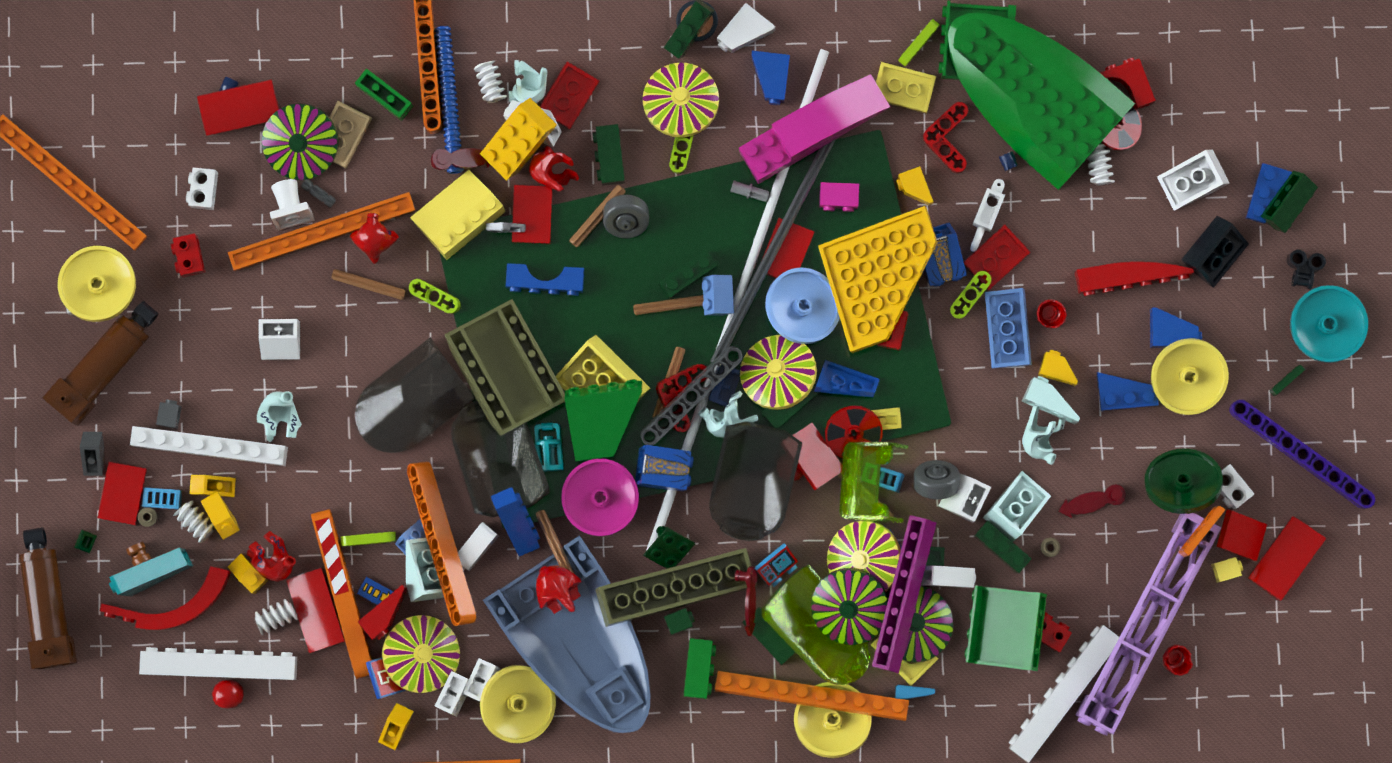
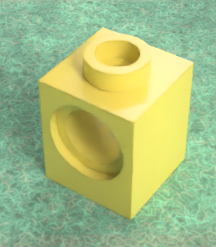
M1236 557L1211 564L1217 583L1242 576L1243 566Z

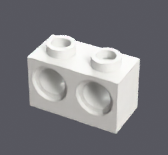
M193 168L192 172L189 173L188 183L191 184L190 191H187L186 202L189 203L188 205L191 208L214 210L218 172L216 170ZM201 175H207V181L199 184L198 178ZM198 194L205 195V199L201 203L196 202Z
M1231 464L1221 470L1222 475L1229 478V483L1227 486L1223 485L1221 494L1224 497L1223 502L1228 508L1237 509L1251 498L1254 493ZM1234 490L1241 493L1239 501L1234 500L1232 497Z
M479 658L463 694L480 701L486 683L501 668Z
M451 671L435 707L457 717L467 697L463 694V691L469 679Z

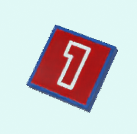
M382 657L366 662L377 699L407 691L396 685L388 676Z

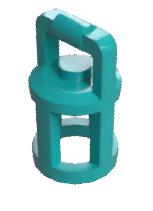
M548 422L536 425L534 431L537 472L564 470L560 424ZM556 428L557 439H553V436L543 437L544 440H540L539 430L545 431ZM556 445H557L558 465H556V460H555V447H556ZM541 448H543V457H544V465H543V466H542V460H541Z

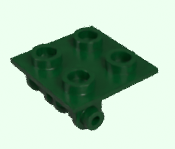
M659 526L656 529L659 537L646 550L643 556L666 569L676 567L695 545V542L668 527Z

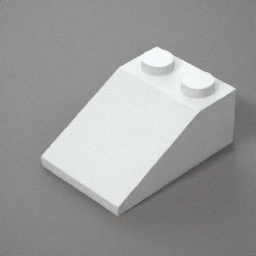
M1205 150L1157 176L1174 211L1230 184L1213 150Z

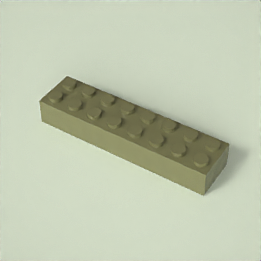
M743 548L598 587L595 591L605 627L746 590V581H735L736 570L747 572L748 567L751 566L747 549Z

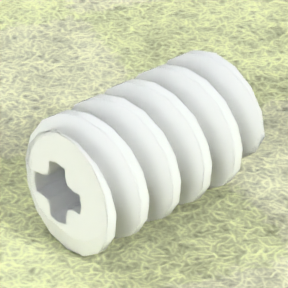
M495 61L481 63L474 68L475 72H480L476 77L481 80L478 84L483 87L480 91L482 94H485L482 98L483 101H488L487 103L498 102L507 97V95H501L505 88L498 87L503 81L496 80L501 74L494 73L498 69V66H492Z
M1104 144L1098 145L1087 158V160L1093 161L1088 164V168L1093 169L1089 171V175L1095 176L1090 179V182L1095 185L1115 182L1108 178L1114 174L1107 171L1112 168V165L1106 164V162L1111 160V157H1105L1110 150L1104 149Z
M190 501L180 507L173 516L178 515L177 520L179 522L184 520L182 526H189V533L195 531L193 537H200L198 542L202 543L214 532V525L212 523L208 525L207 522L210 518L202 519L204 512L197 514L196 512L199 507L192 508L193 501Z
M284 599V606L277 602V609L270 605V612H267L264 608L262 609V615L257 611L255 612V621L262 635L263 629L267 633L270 632V626L276 630L278 628L277 623L283 627L285 620L289 624L292 622V617L298 620L291 602L289 603Z

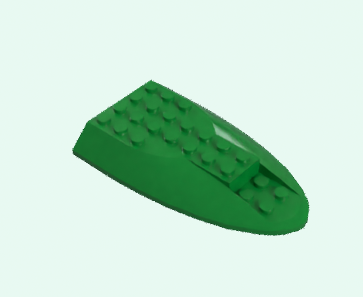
M968 13L956 18L950 25L948 32L950 58L957 76L969 97L985 119L1010 147L1058 190L1135 104L1107 78L1079 56L1053 39L1017 21L988 13Z

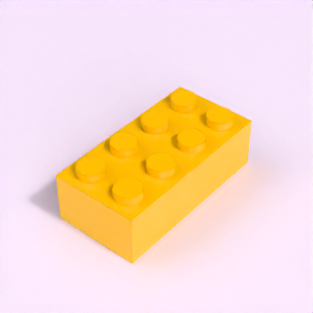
M529 98L517 106L480 154L507 181L519 173L557 124Z

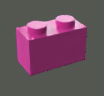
M821 182L819 208H823V211H835V208L843 209V212H854V209H858L859 184Z

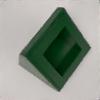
M81 530L74 548L90 554L97 535Z

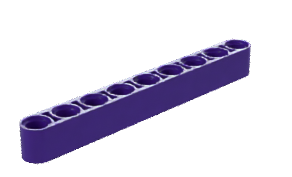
M1237 400L1230 405L1229 411L1234 418L1360 509H1366L1374 505L1375 496L1372 492L1248 402ZM1236 404L1243 406L1244 412L1242 414H1238L1235 411ZM1252 415H1256L1259 418L1258 425L1251 423ZM1268 426L1273 427L1275 430L1273 437L1268 436L1266 433ZM1284 438L1290 440L1291 445L1289 448H1285L1282 445ZM1300 449L1306 452V458L1304 460L1298 457V451ZM1315 461L1321 462L1322 469L1320 471L1314 469L1313 464ZM1331 472L1337 474L1338 479L1336 482H1332L1329 479ZM1347 483L1353 486V492L1351 494L1345 491V485ZM1362 495H1366L1369 498L1367 505L1361 503Z

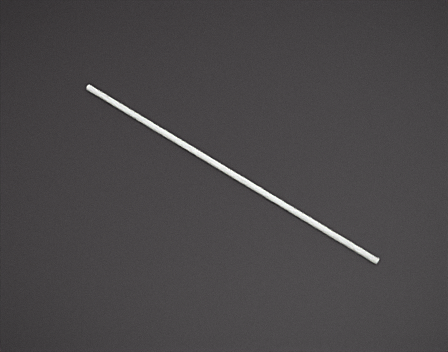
M820 49L800 108L813 101L829 52ZM789 167L778 172L733 299L734 314L748 288ZM729 314L727 316L718 345L734 314ZM721 364L714 367L715 373L718 374ZM709 378L705 380L703 387H707L710 384ZM711 391L697 403L681 450L691 451L702 420L698 412L706 408ZM667 490L647 549L659 537L656 529L666 524L677 492L676 490Z

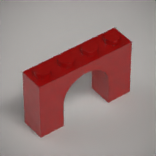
M1133 57L1126 59L1122 65L1116 67V64L1107 66L1105 68L1106 71L1100 72L1109 81H1117L1126 87L1131 100L1135 103L1136 110L1152 105L1156 101L1140 58L1136 60Z

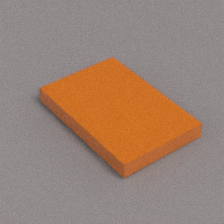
M1216 506L1211 509L1178 551L1181 556H1190L1225 511L1223 507Z

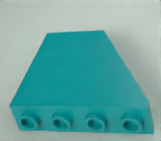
M179 547L109 577L111 580L109 585L113 593L131 597L193 567V564L186 549Z

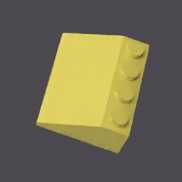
M467 170L411 216L410 219L443 257L448 260L486 228V223H493L504 214L505 209L494 194L470 170Z
M597 335L587 340L556 375L559 384L564 390L572 387L587 388L595 384L603 386L610 382L626 383V381L632 379L642 380ZM643 380L642 393L638 402L651 389Z

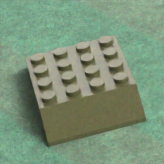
M513 299L445 334L453 358L488 421L500 436L565 402V393Z

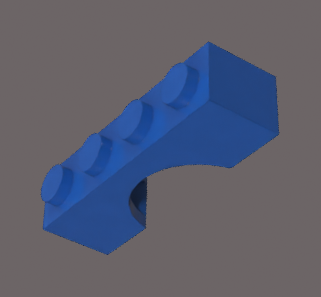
M507 263L506 288L510 289V292H521V289H524L534 294H540V290L548 291V294L552 295L567 292V295L579 296V293H583L584 268L564 267L562 273L557 278L550 281H541L530 274L527 265Z

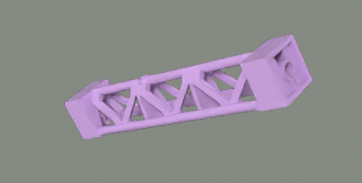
M1195 513L1179 515L1171 531L1174 534L1091 693L1084 696L1075 716L1079 717L1077 721L1086 726L1091 724L1096 726L1095 731L1107 736L1108 733L1114 734L1221 527L1216 524L1212 526L1191 553L1186 573L1170 589L1168 587L1184 559L1179 552L1162 584L1159 582L1178 546L1182 548L1204 520L1203 517ZM1199 546L1203 548V550L1195 564V559ZM1185 583L1178 598L1173 597L1174 594ZM1151 600L1152 603L1148 611L1146 612L1137 632L1135 633L1134 637L1131 638L1132 633L1142 613L1144 612L1146 606ZM1169 601L1175 602L1173 608L1171 609L1166 619ZM1160 605L1162 606L1158 627L1142 644L1140 641ZM1156 638L1149 653L1144 652L1146 648ZM1123 655V658L1115 674L1113 675L1105 693H1103L1102 691L1107 683V680L1112 670L1114 669L1120 656ZM1141 656L1146 657L1140 671L1137 674ZM1130 660L1134 661L1129 682L1115 698H1112L1111 696ZM1128 692L1120 709H1114L1113 707H1115L1118 704V702L1124 697V695Z

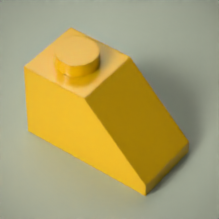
M920 166L898 174L896 184L899 191L903 190L904 195L928 206L933 204L932 196Z
M1050 350V352H1045L1038 376L1076 386L1078 380L1065 357L1060 356L1061 353L1058 351Z
M191 475L190 494L210 496L218 491L221 497H235L236 478Z
M218 491L201 500L212 524L223 540L240 531L235 517Z
M242 553L228 566L235 577L252 594H256L268 581Z
M396 703L387 718L378 742L396 750L414 711Z

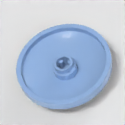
M809 268L790 269L778 276L768 289L765 302L768 319L774 329L787 340L799 344L815 343L828 336L836 327L840 318L829 280L820 272Z

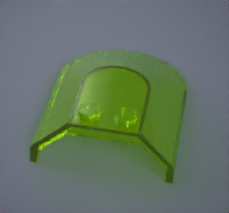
M806 565L777 589L762 608V617L819 677L836 685L853 683L864 675L869 666L871 654L868 652L869 641L857 645L841 644L831 640L819 630L812 616L811 601L813 593L822 578L810 565Z

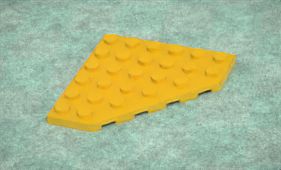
M925 206L818 245L851 353L889 339L938 243Z

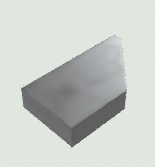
M486 223V230L493 233L525 232L526 224Z

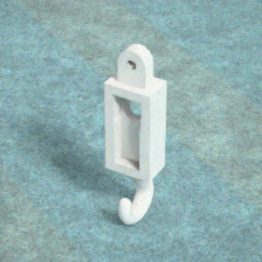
M996 179L991 189L987 188L973 222V226H976L977 230L970 247L972 252L977 250L985 230L991 231L1005 197L1002 194L1005 184L1001 179ZM990 196L998 201L994 207L987 204V198Z

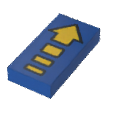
M366 577L357 594L378 605L393 591Z

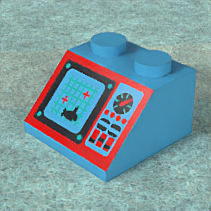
M784 543L755 566V569L768 587L771 584L775 587L783 580L781 576L784 573L790 574L798 568L795 565L798 563V560Z

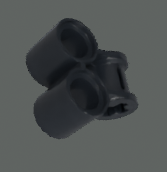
M1300 249L1291 252L1287 257V264L1295 269L1291 286H1304L1311 290L1314 282V272L1320 271L1325 266V257L1320 253H1315L1307 258L1306 253ZM1294 254L1300 256V264H1296L1293 261L1292 257ZM1312 258H1316L1319 260V267H1314L1312 265Z

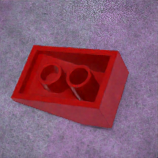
M402 584L358 621L372 640H380L390 632L388 629L392 626L407 592L406 584Z

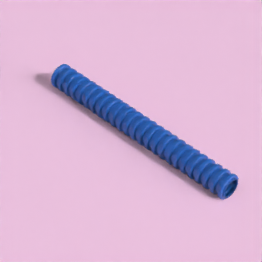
M439 26L434 29V32H436L434 36L437 38L435 44H437L436 50H438L436 52L438 56L437 61L439 62L437 64V67H439L438 73H440L438 78L441 80L439 81V85H441L439 90L442 91L440 93L442 97L440 101L443 102L441 105L443 110L441 112L444 114L442 116V120H444L443 126H445L443 128L445 132L444 137L446 138L444 143H446L445 149L452 153L459 150L462 145L459 143L461 142V138H459L461 133L458 132L460 130V127H458L460 122L457 121L459 115H457L458 109H456L458 103H456L457 97H455L457 95L455 91L456 86L454 85L456 83V80H454L455 74H453L455 69L452 67L454 66V62H452L454 57L451 56L453 54L451 50L453 47L450 44L452 42V39H450L451 33H449L451 27ZM452 165L447 169V172L450 174L464 171V168Z

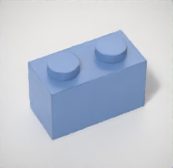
M732 275L702 277L704 315L725 316L734 314Z

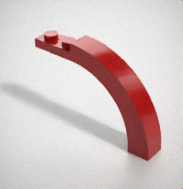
M210 566L206 580L197 594L183 606L166 613L145 614L102 603L99 611L104 612V616L115 618L116 615L122 616V620L134 623V620H136L135 628L164 630L179 627L197 619L213 606L224 591L231 571Z

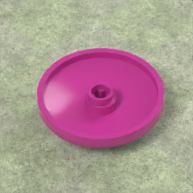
M592 459L583 462L571 471L563 485L562 506L565 515L577 529L589 535L608 536L619 532L631 522L638 508L639 492L635 479L624 466L612 460Z

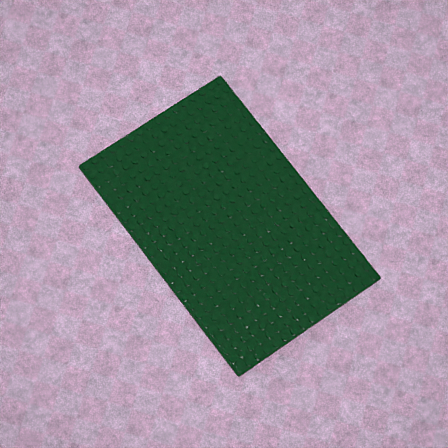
M880 130L835 140L793 222L814 231L800 268H809L827 277L818 245L901 215L887 152ZM818 150L789 167L749 284L762 261L778 218L783 219ZM745 161L624 188L626 191L624 195L639 197L647 204L649 209V225L641 235L634 238H618L613 236L605 229L602 219L579 247H575L570 243L571 237L611 192L552 205L550 244L512 243V232L493 233L485 228L448 260L440 253L448 292L458 298L461 303L460 310L454 313L456 327L458 328L513 299L555 376L587 340L597 335L651 388L636 404L614 456L598 458L612 460L621 464L635 479L638 451L640 447L646 445L641 440L640 433L653 419L652 416L659 398L656 392V385L666 378L675 348L681 347L685 349L678 372L695 364H702L707 367L711 363V358L716 351L728 315H704L703 306L635 315L633 306L670 300L659 285V281L706 249L717 264V268L706 276L732 275L734 299L767 201L764 202L750 197L747 199V196L731 192L733 181L735 180L747 185L753 184V187L769 191L770 195L777 174L758 184ZM821 182L859 184L858 209H854V212H843V209L835 208V211H823V208H819ZM513 214L499 217L493 223H512ZM507 263L527 265L530 274L541 281H550L557 278L562 273L564 267L584 268L583 293H579V296L567 295V292L552 295L548 294V291L540 290V294H534L524 289H521V292H510V289L506 288ZM765 276L730 345L737 347L742 352V360L735 367L737 370H740L744 356L755 343L769 336L780 335L770 323L766 312V295L770 285L776 279L771 276ZM702 279L673 299L703 295ZM918 282L903 310L908 312V318L900 351L879 347L876 344L851 353L840 318L834 330L824 339L815 343L805 344L816 361L817 376L814 384L815 387L824 362L827 360L878 378L879 382L874 397L820 392L776 431L761 415L762 407L748 397L739 379L735 393L738 391L742 392V396L737 399L739 418L743 420L757 415L758 420L730 437L719 438L709 432L706 422L702 418L691 449L693 466L689 468V476H691L690 486L778 466L779 459L788 453L781 444L783 441L811 423L814 424L826 441L825 428L828 420L835 412L848 406H862L870 410L900 407L901 428L883 430L881 442L950 426L951 419ZM731 351L728 354L729 360H735L738 357L737 351ZM697 368L698 372L690 374L691 378L698 376L703 370ZM681 375L678 378V384L684 386L687 383V378ZM705 380L700 382V386L703 387ZM471 390L494 494L512 487L515 494H520L523 501L521 506H526L529 516L526 517H531L533 523L538 522L535 514L540 510H545L549 519L565 516L562 506V489L565 480L574 468L588 461H575L565 402L500 436L488 421ZM689 391L686 394L687 400L691 401L696 398V392ZM709 400L706 406L709 411L716 409L717 411L724 412L726 408L709 402ZM678 404L673 406L672 412L677 410ZM696 405L687 413L690 423ZM663 418L659 420L658 425L660 427L667 426L668 419ZM680 420L677 427L683 428L682 424L685 422ZM541 423H558L561 426L564 470L537 472L534 428ZM556 428L545 431L539 430L540 440H544L543 437L553 436V439H557ZM671 428L652 446L681 450L687 431L676 432ZM851 430V434L855 436L856 431ZM646 432L644 439L652 440L655 435L654 432ZM557 445L555 447L556 465H558ZM541 448L542 466L544 465L543 448ZM638 487L639 498L667 492L666 489Z

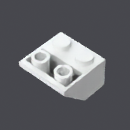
M259 319L261 360L300 359V321L298 319Z
M960 474V485L957 493L949 498L941 499L938 506L974 523L991 487L976 479Z

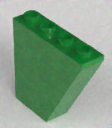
M632 379L626 381V383L610 382L603 386L595 384L587 388L572 387L565 390V404L575 461L614 456L642 393V380Z

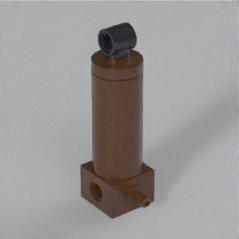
M142 301L131 314L132 317L129 319L121 314L65 379L59 378L42 397L71 423L79 426L96 406L92 402L149 338L144 332V328L149 327L156 320L159 313L145 301Z
M44 527L24 530L23 539L28 551L19 555L32 638L31 642H27L31 669L40 670L77 663L73 636H68L56 550H47L45 548L47 546V537Z

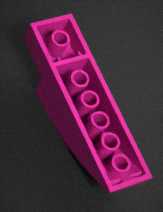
M870 74L774 122L772 129L739 147V152L757 183L760 184L890 108V105Z

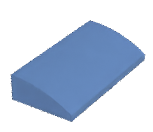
M1018 288L985 292L992 368L1032 365L1025 289Z

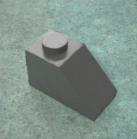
M83 431L80 443L83 475L103 476V432Z

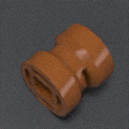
M144 542L137 543L126 549L128 555L133 559V566L152 559L145 550Z

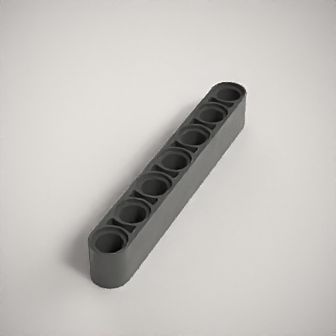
M735 346L727 347L641 430L640 437L643 443L651 446L656 444L741 362L742 352ZM737 351V359L729 360V352ZM717 364L724 366V371L720 374L714 372V367ZM709 378L710 384L707 387L700 386L701 379ZM689 391L696 392L694 400L686 399V394ZM681 405L682 411L679 414H674L672 412L673 406ZM661 418H667L668 425L660 427L658 421ZM648 431H652L655 434L654 438L650 441L644 439V435Z

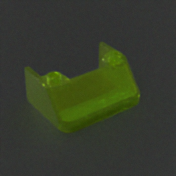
M850 442L845 446L840 496V515L842 518L859 521L903 523L902 518L889 517L888 506L884 503H878L880 465H886L891 462L893 449H908V445L892 442Z

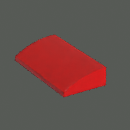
M272 79L197 96L206 136L266 123L279 110Z
M1292 516L1248 579L1275 599L1281 601L1326 538Z
M319 568L287 579L286 582L309 653L345 642L324 569Z

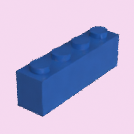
M511 487L492 495L491 499L518 556L520 557L540 548L537 541L540 539L536 528L532 530L535 526L531 517H526L529 516L525 505L521 506L523 501L520 494H515Z

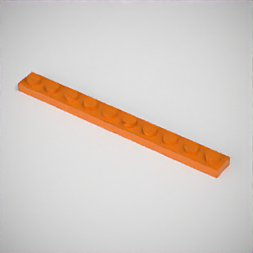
M1 115L0 137L133 250L136 251L148 237L5 115Z
M410 192L230 251L228 255L233 270L237 271L359 230L366 223L368 213L378 214V222L381 223L416 210Z
M718 671L715 683L716 692L902 721L907 719L909 700L723 671Z

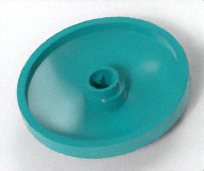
M1320 286L1310 290L1297 301L1290 318V330L1295 344L1305 355L1320 362H1338L1352 356L1362 346L1368 332V317L1363 304L1352 292L1338 286Z

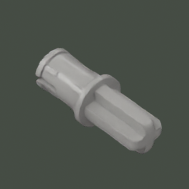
M735 180L733 181L731 192L747 196V199L750 197L764 202L768 200L769 191L753 187V184L747 185Z

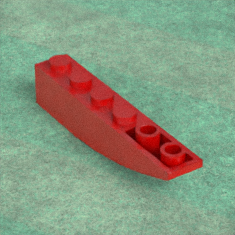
M1121 262L1077 269L1075 277L1078 293H1084V296L1095 295V291L1103 290V293H1109L1118 287H1121L1122 290L1131 289L1135 284H1140L1141 287L1152 285V281L1159 280V283H1167L1171 281L1170 278L1178 277V280L1189 279V275L1194 273V269L1157 262Z

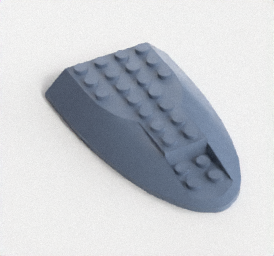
M579 535L563 547L575 575L581 579V583L578 585V592L581 596L573 601L575 606L574 612L568 611L558 599L557 601L562 609L555 614L547 607L543 609L539 607L536 579L541 567L559 566L554 554L500 590L498 589L483 599V601L522 658L562 701L579 715L602 728L618 733L634 732L643 726L650 710L651 694L647 666L631 621L605 627L595 590L600 586L611 583Z

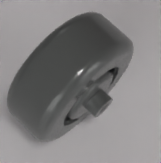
M619 195L610 199L603 209L605 229L618 238H634L641 235L649 225V209L647 204L639 197L633 195Z
M926 461L917 466L914 471V489L918 494L928 499L941 500L955 495L959 489L960 472L956 466L946 461Z

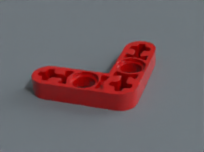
M963 102L953 104L923 134L925 144L954 173L963 172L967 163L965 158L945 136L967 116L968 107ZM956 107H963L964 115L958 114L955 117L958 121L954 122V119L948 113L953 115L956 112ZM941 120H950V128L943 129L940 125ZM934 126H937L938 130L944 134L941 135L939 132L935 136V141L932 139L929 141L927 133L933 134L936 131ZM943 145L950 148V153L946 156L939 152L940 147ZM953 153L956 154L953 158L957 162L960 160L962 161L961 169L959 167H957L956 169L953 167L955 163L952 159L950 160V162L947 161V159H949Z
M695 364L658 382L656 392L663 408L690 384L692 379L694 380L697 377L691 378L690 374L697 373V368L704 370L706 366ZM681 375L687 378V383L684 386L678 384V378ZM663 384L667 386L674 384L675 386L667 389L668 393L661 390L664 388ZM678 404L677 410L673 413L679 414L682 411V406ZM687 414L681 419L685 422L682 424L683 428L677 427L676 424L673 430L676 432H686L689 429L690 420Z

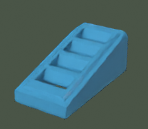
M866 462L860 481L899 493L904 474ZM871 468H873L874 472L872 475V479L870 480L868 479ZM882 471L879 482H876L878 472ZM886 473H888L889 477L887 483L883 484ZM895 475L897 477L894 483V487H892L891 484L893 481V477Z
M143 489L142 507L176 510L181 507L182 490ZM149 492H152V503H148ZM156 493H160L159 504H155ZM164 493H167L166 504H163ZM171 494H174L173 505H170Z
M897 685L894 698L905 700L935 694V690L933 688Z

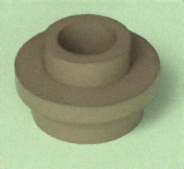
M143 508L138 513V521L142 526H153L157 521V513L152 508ZM147 513L150 514L148 521L144 519V515Z
M1047 538L1041 543V551L1047 557H1054L1060 551V544L1054 538ZM1048 544H1052L1054 546V549L1052 551L1047 550Z

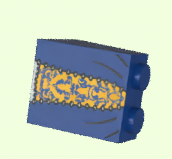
M946 223L933 227L938 243L924 269V273L929 285L936 287L943 285L946 281L961 280L967 274L957 234L951 224Z
M651 445L640 447L635 475L637 487L676 491L687 490L691 483L689 468L693 466L691 451Z

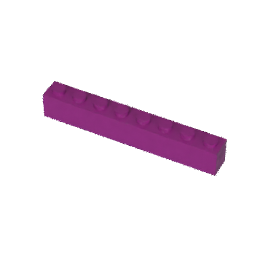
M909 516L872 663L873 667L899 673L936 522L921 517Z

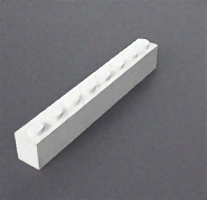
M136 426L132 427L130 445L133 447L286 466L288 447L282 445Z
M1101 625L1100 628L1098 626L1094 628L1090 634L1092 636L1091 640L1088 643L1085 641L1079 648L1081 653L1077 658L1073 657L1067 664L1069 669L1065 674L1063 672L1060 673L1055 680L1057 682L1056 686L1053 689L1050 687L1043 696L1046 698L1042 704L1038 703L1032 711L1034 713L1030 720L1027 718L1020 727L1022 731L1019 735L1014 734L1010 739L1009 744L1011 745L1009 749L1026 762H1030L1112 653L1119 636L1106 626Z
M146 647V651H140L139 674L296 680L297 657H293V653L281 652V656H273V652H262V655H254V651H242V655L235 654L234 650H223V654H215L216 650L204 649V653H196V649H185L184 653L177 652V648H165V652H158V648Z

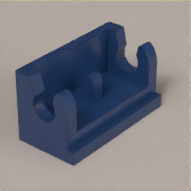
M721 365V368H720V371H719L718 374H720V373H722V372L724 371V366H723V365ZM734 368L713 388L709 402L723 407L729 404L730 397L735 393L740 379V370Z

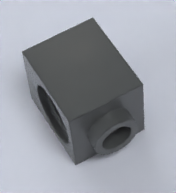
M166 399L165 403L160 402L156 425L178 429L182 406L177 405V401Z

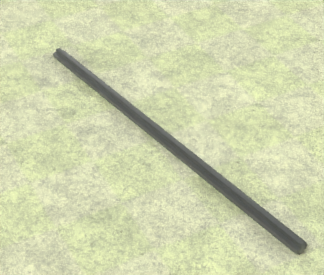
M835 140L818 150L713 354L711 362L731 345Z

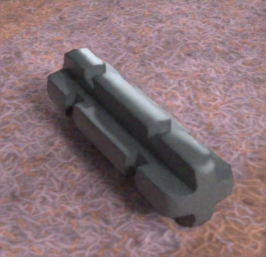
M306 179L302 183L301 187L304 190L310 191L311 195L321 202L324 201V204L328 207H332L335 204L336 199L334 197L328 196L327 192L317 185H313V182Z

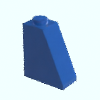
M752 51L751 58L765 101H769L771 105L784 103L790 55Z
M1158 308L1150 309V348H1166L1171 343L1181 339L1194 338L1202 340V332H1199L1198 326Z

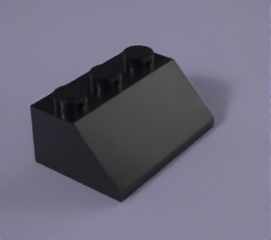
M1216 216L1181 260L1188 268L1194 269V273L1214 288L1249 243L1231 222Z

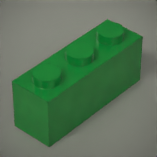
M367 68L355 82V85L401 121L414 107L409 100Z
M690 638L684 696L707 699V695H711L712 684L709 683V676H713L714 672L711 656L715 657L716 645H713V641Z

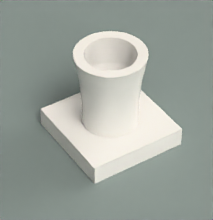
M283 180L272 185L271 189L276 197L279 210L270 212V216L278 231L315 221L308 203H300L298 183L296 180Z

